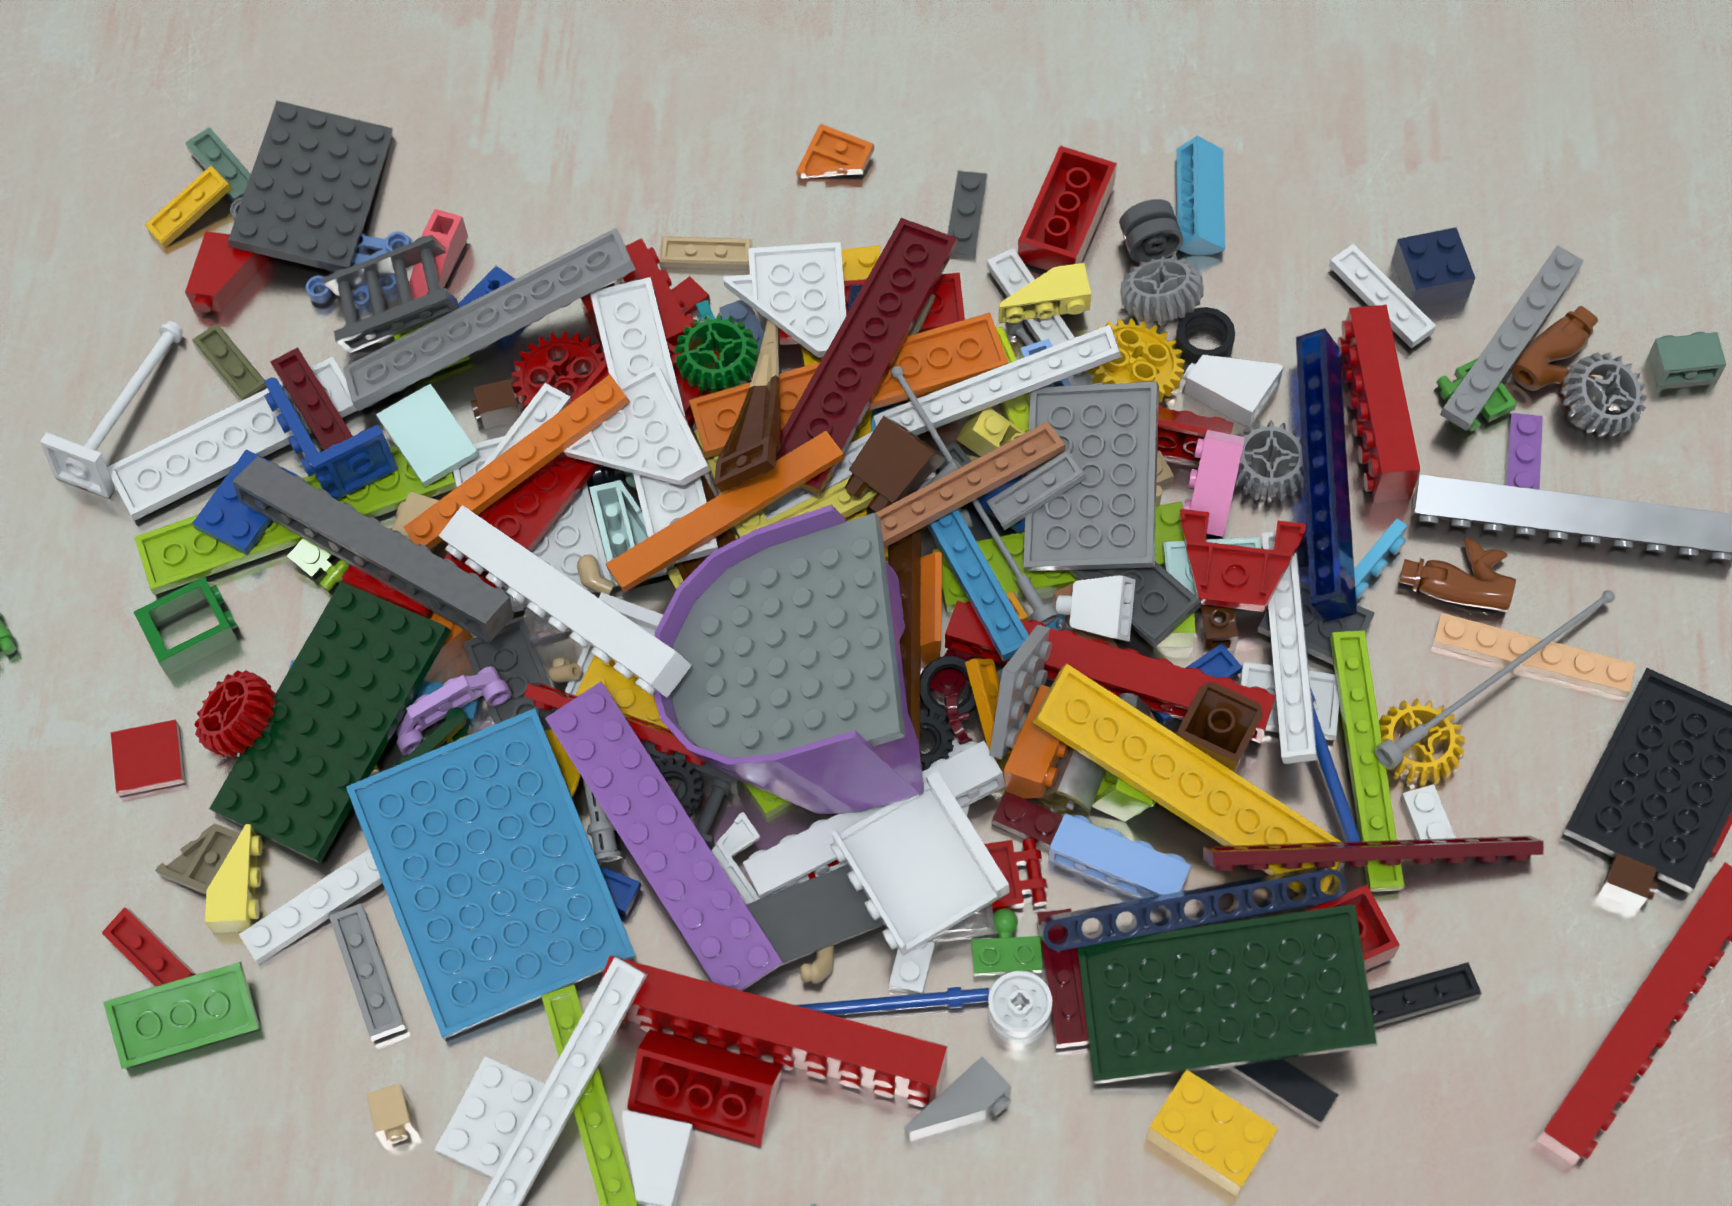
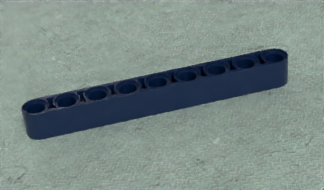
M1313 867L1055 914L1046 917L1041 922L1039 934L1044 943L1053 950L1072 949L1334 901L1344 895L1346 880L1340 872L1330 867ZM1326 875H1333L1335 880L1333 888L1330 891L1323 892L1320 887L1322 878ZM1293 881H1299L1301 885L1300 893L1294 898H1289L1286 893L1287 886ZM1259 887H1265L1267 890L1266 900L1263 903L1254 904L1252 899L1254 891ZM1231 893L1234 898L1233 905L1227 910H1220L1218 906L1220 897L1223 894ZM1192 899L1199 900V912L1194 916H1186L1184 912L1186 903ZM1156 906H1165V918L1160 922H1152L1150 918L1152 909ZM1123 912H1130L1133 916L1131 925L1125 929L1118 928L1116 925L1118 915ZM1087 919H1098L1099 927L1094 934L1086 935L1082 932V925ZM1056 924L1063 925L1065 928L1064 936L1058 941L1049 940V929Z

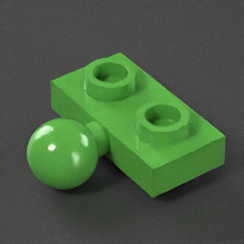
M999 909L991 918L992 929L999 934V938L972 939L973 976L1002 975L1014 971L1030 973L1043 971L1040 936L1012 937V933L1018 927V918L1010 909Z

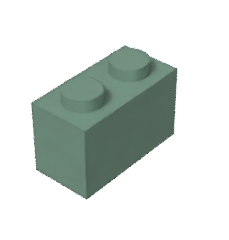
M1695 332L1690 335L1676 337L1665 335L1655 339L1648 354L1657 387L1719 380L1726 366L1717 332Z

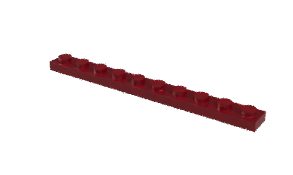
M1532 836L1203 846V860L1214 866V869L1218 871L1235 870V865H1248V869L1266 870L1269 869V864H1281L1282 868L1298 869L1302 868V863H1314L1316 867L1329 868L1335 867V862L1347 861L1349 866H1367L1368 861L1380 860V864L1400 865L1401 859H1413V863L1432 864L1434 863V858H1445V861L1450 863L1466 862V857H1478V861L1496 862L1499 861V856H1510L1511 860L1528 861L1531 860V855H1544V841Z

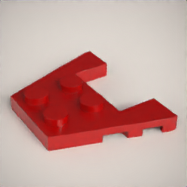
M1180 509V524L1196 595L1201 600V604L1264 612L1306 535L1307 524L1278 520L1274 549L1269 550L1206 542L1209 512Z

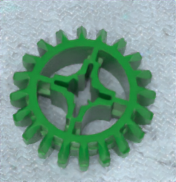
M719 313L716 319L710 320L706 314L704 322L700 323L694 319L693 328L685 326L683 330L684 335L678 336L677 346L674 349V353H682L676 357L675 364L681 378L688 380V385L691 388L698 385L701 393L707 388L711 389V393H715L717 389L725 390L729 389L730 386L736 387L741 385L740 380L749 382L750 373L755 371L759 352L757 351V340L753 338V332L750 328L745 329L743 321L735 323L732 316L722 320V316ZM713 348H715L717 354H719L720 360H718L717 355L714 354Z

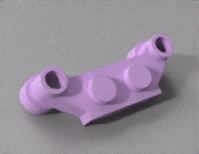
M490 666L482 669L477 675L467 677L461 675L460 677L449 679L444 683L443 687L431 694L419 697L414 704L406 708L407 713L402 717L395 730L398 737L397 745L402 755L410 754L418 747L423 739L421 732L444 718L449 709L453 707L461 708L480 696H484L489 706H498L505 703L512 695L506 681L501 680L496 668Z

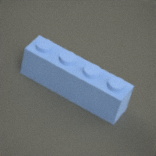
M1066 813L1050 845L1048 856L1049 861L1141 899L1182 892L1191 869V865L1186 863L1184 858L1176 854H1163L1156 851L1147 842L1140 840L1134 842L1124 838L1119 831L1107 827L1102 829L1093 825L1084 816H1071Z

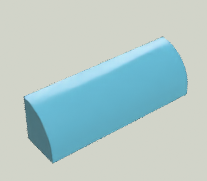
M1196 136L1176 149L1177 223L1183 235V244L1178 250L1191 255L1205 256L1217 254L1225 250L1223 149Z

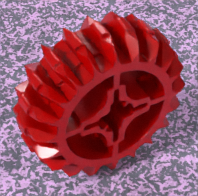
M237 670L233 675L227 674L223 682L218 681L216 688L213 691H209L207 699L202 701L203 707L197 712L199 719L194 724L197 727L195 735L199 738V742L203 744V747L222 757L230 756L232 758L237 753L243 754L247 746L253 747L254 741L258 737H262L261 733L264 728L269 727L267 723L269 718L274 715L271 709L276 705V701L273 699L275 692L271 689V685L262 677L247 670L244 672Z

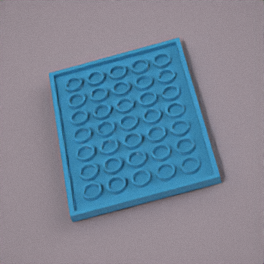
M535 708L346 786L442 1038L446 1039L542 998L547 993L570 986L603 972L609 955L626 960L636 958L634 949Z

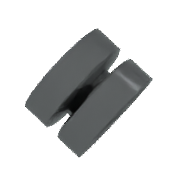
M1152 199L1140 202L1126 210L1119 220L1130 257L1136 262L1147 263L1151 261V258L1157 260L1161 259L1162 256L1167 258L1174 254L1183 244V235L1177 223L1172 205L1166 200Z

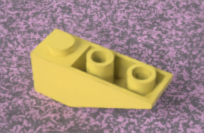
M1085 263L1053 267L1000 302L998 310L999 324H1015L1028 319H1048L1055 315L1068 313L1076 315L1089 311L1091 290Z
M989 407L969 415L956 440L981 457L1025 434V432Z
M251 824L244 826L207 889L205 923L212 933L243 932L254 925V920L259 918L260 907L258 899H255L256 887L261 885V871L257 867V856L262 855L263 842L262 837L257 835Z

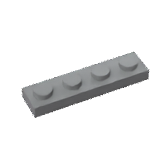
M360 903L329 915L371 1040L375 1041L405 1029L364 907Z

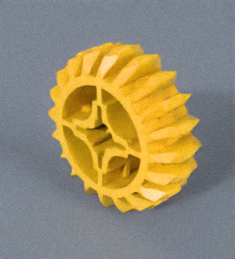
M1416 698L1411 706L1403 700L1399 704V709L1394 706L1390 707L1387 712L1388 715H1382L1379 720L1382 742L1387 739L1394 742L1393 732L1403 725L1406 729L1404 734L1419 724L1425 725L1445 710L1444 705L1436 710L1432 708L1431 700L1427 701L1425 706H1421L1420 701ZM1450 714L1429 729L1426 737L1403 752V762L1393 768L1395 770L1394 780L1399 779L1402 775L1406 777L1407 786L1412 784L1413 779H1416L1422 788L1426 785L1427 779L1436 785L1439 783L1440 777L1446 780L1450 777L1451 770L1455 771L1460 765L1459 760L1463 758L1465 753L1464 749L1461 748L1465 744V737L1459 735L1462 731V725L1452 724L1455 720L1454 714ZM1443 742L1445 754L1439 759L1434 760L1433 749Z

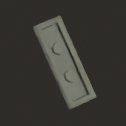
M218 323L192 339L195 347L240 401L267 389L264 383L265 379Z

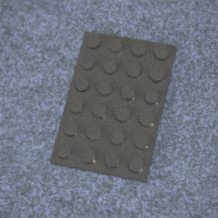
M276 101L228 239V246L330 271L351 267L393 136V128Z

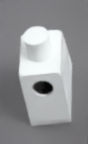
M1118 575L1075 581L1072 596H1058L1056 611L1060 615H1070L1069 624L1072 628L1130 642L1136 580Z

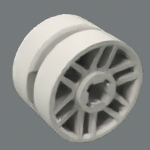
M1014 971L1000 977L992 986L988 999V1021L993 1032L1003 1041L1014 1045L1032 1043L1046 1032L1052 1010V996L1046 983L1037 975L1026 971ZM1017 1006H1022L1023 1010H1018Z

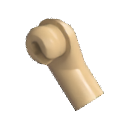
M555 658L552 662L553 668H549V677L554 682L563 683L576 680L581 676L580 666L576 663L570 664L568 659Z

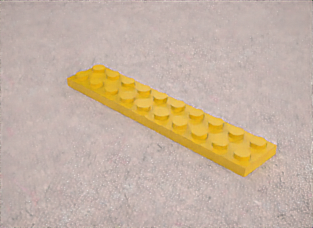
M1065 664L1060 669L1032 721L1040 728L1224 846L1341 842L1068 664ZM1335 862V867L1330 868L1336 870L1340 862ZM1302 863V868L1287 869L1282 868L1281 864H1269V869L1262 871L1269 875H1275L1316 866H1314V863ZM1326 875L1322 878L1320 887L1323 892L1327 891L1333 875ZM1293 881L1287 886L1298 894L1301 891L1299 881Z

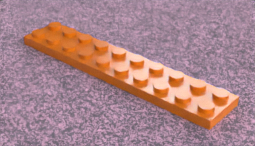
M991 313L908 336L867 411L909 399L899 380L891 375V369L894 366L902 367L905 380L914 395L918 397L1008 364L1009 362ZM820 362L779 374L780 434ZM751 382L689 400L706 458L719 455L723 450L741 411Z

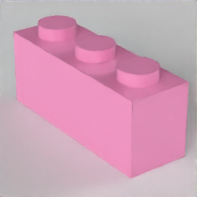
M1207 430L1205 439L1198 438L1194 457L1200 458L1198 470L1192 469L1188 488H1193L1194 492L1192 500H1185L1183 509L1209 512L1207 534L1224 537L1245 437Z

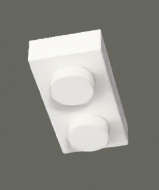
M1434 784L1402 793L1401 801L1416 839L1456 838Z

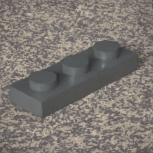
M957 172L948 235L956 237L958 242L953 253L976 255L987 185L986 173Z

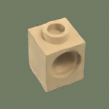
M401 1083L366 1093L374 1131L381 1142H400L408 1137L407 1134L416 1132L407 1092Z

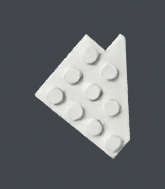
M841 242L748 248L750 275L724 276V287L815 356L824 357L846 317Z
M658 364L618 385L630 403L563 451L568 457L681 486L711 471Z

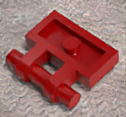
M1034 838L1024 839L1022 841L1024 851L1014 852L1012 840L984 844L1007 880L1010 893L989 904L990 913L1003 908L1010 910L1024 908L1023 894L1032 895L1034 906L1047 904L1045 892L1048 891L1046 879L1042 878L1040 863L1043 860L1041 851L1037 849ZM1017 866H1027L1029 879L1020 881Z

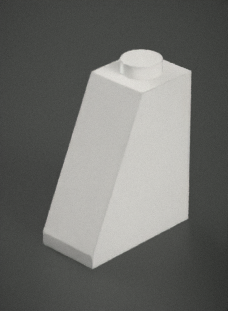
M1202 355L1196 364L1191 363L1183 376V379L1186 380L1184 393L1240 424L1250 427L1279 385L1283 366L1276 363Z
M623 1110L622 1122L638 1205L677 1206L695 1135L692 1124Z

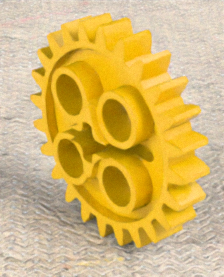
M1131 318L1128 325H1125L1121 319L1117 320L1116 326L1108 321L1105 326H1111L1122 357L1086 370V374H1094L1091 382L1116 384L1157 381L1159 385V403L1162 402L1164 395L1170 397L1173 390H1177L1184 373L1182 368L1185 360L1180 359L1182 350L1174 349L1176 341H1166L1167 332L1158 334L1156 333L1157 326L1155 325L1148 329L1146 328L1145 321H1142L1140 326L1135 325L1134 320Z

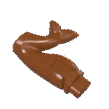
M1579 306L1574 312L1569 311L1565 317L1547 328L1525 349L1512 368L1514 380L1530 391H1536L1553 383L1561 385V388L1565 387L1566 385L1562 381L1569 374V369L1558 365H1551L1549 362L1567 359L1578 353L1586 344L1588 337L1592 335L1593 327L1598 323V318L1583 306ZM1588 375V377H1590V378H1592V379H1595V378H1596V377H1594V376H1592V375Z
M1464 538L1466 553L1475 577L1444 561L1428 560L1425 566H1423L1424 559L1420 558L1419 562L1404 559L1399 583L1413 586V591H1420L1433 598L1459 605L1491 609L1507 613L1509 610L1516 579L1501 575L1491 569L1508 556L1501 550L1490 549L1485 551L1476 541Z

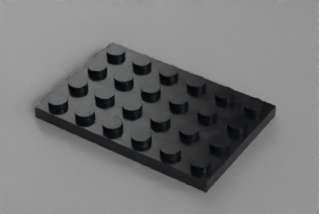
M1646 668L1563 834L1609 856L1615 857L1619 853L1657 868L1654 877L1692 894L1732 811V705Z

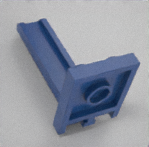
M274 377L264 381L269 391L264 397L272 412L279 411L280 415L276 416L283 432H291L292 436L288 440L296 455L300 453L304 455L305 458L300 461L308 477L315 475L321 488L327 491L332 498L338 500L398 470L385 436L378 424L319 453L279 381Z

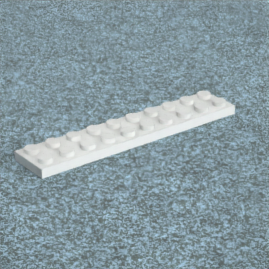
M648 277L590 293L609 375L620 385L658 364L684 414L651 278ZM633 473L648 538L707 503L700 477L681 486ZM716 538L672 564L710 555L718 549Z

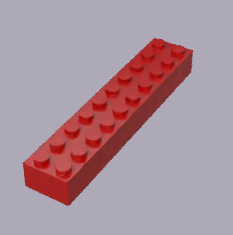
M609 955L601 981L604 978L615 956ZM619 958L647 974L621 1025H626L628 1021L639 1024V1027L646 1032L649 1029L661 1030L684 1039L705 1042L706 1045L716 1048L738 1051L739 1054L748 1057L771 1060L773 1064L783 1066L782 1069L792 1070L793 1067L804 1069L806 1074L817 1079H826V1076L840 1079L839 1082L842 1085L850 1088H860V1085L874 1089V1093L880 1096L892 1098L894 1094L906 1097L909 1103L920 1107H927L940 1094L947 1068V1046Z

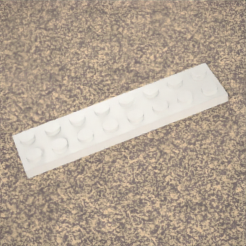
M333 356L310 367L341 418L357 411L352 403L346 378ZM279 382L308 435L311 434L312 431L282 382ZM268 389L108 466L109 474L133 520L135 521L228 475L246 449L264 457L289 445L288 438L292 434L290 431L287 433L283 432L276 416L280 415L279 411L272 412L264 397L265 394L269 393Z

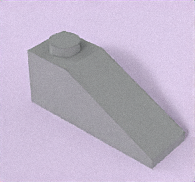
M981 1056L905 1126V1137L912 1141L984 1120L992 1112L998 1115L1011 1102L1009 1099L1011 1085Z

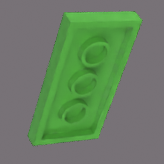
M242 962L103 1002L122 1069L260 1028Z

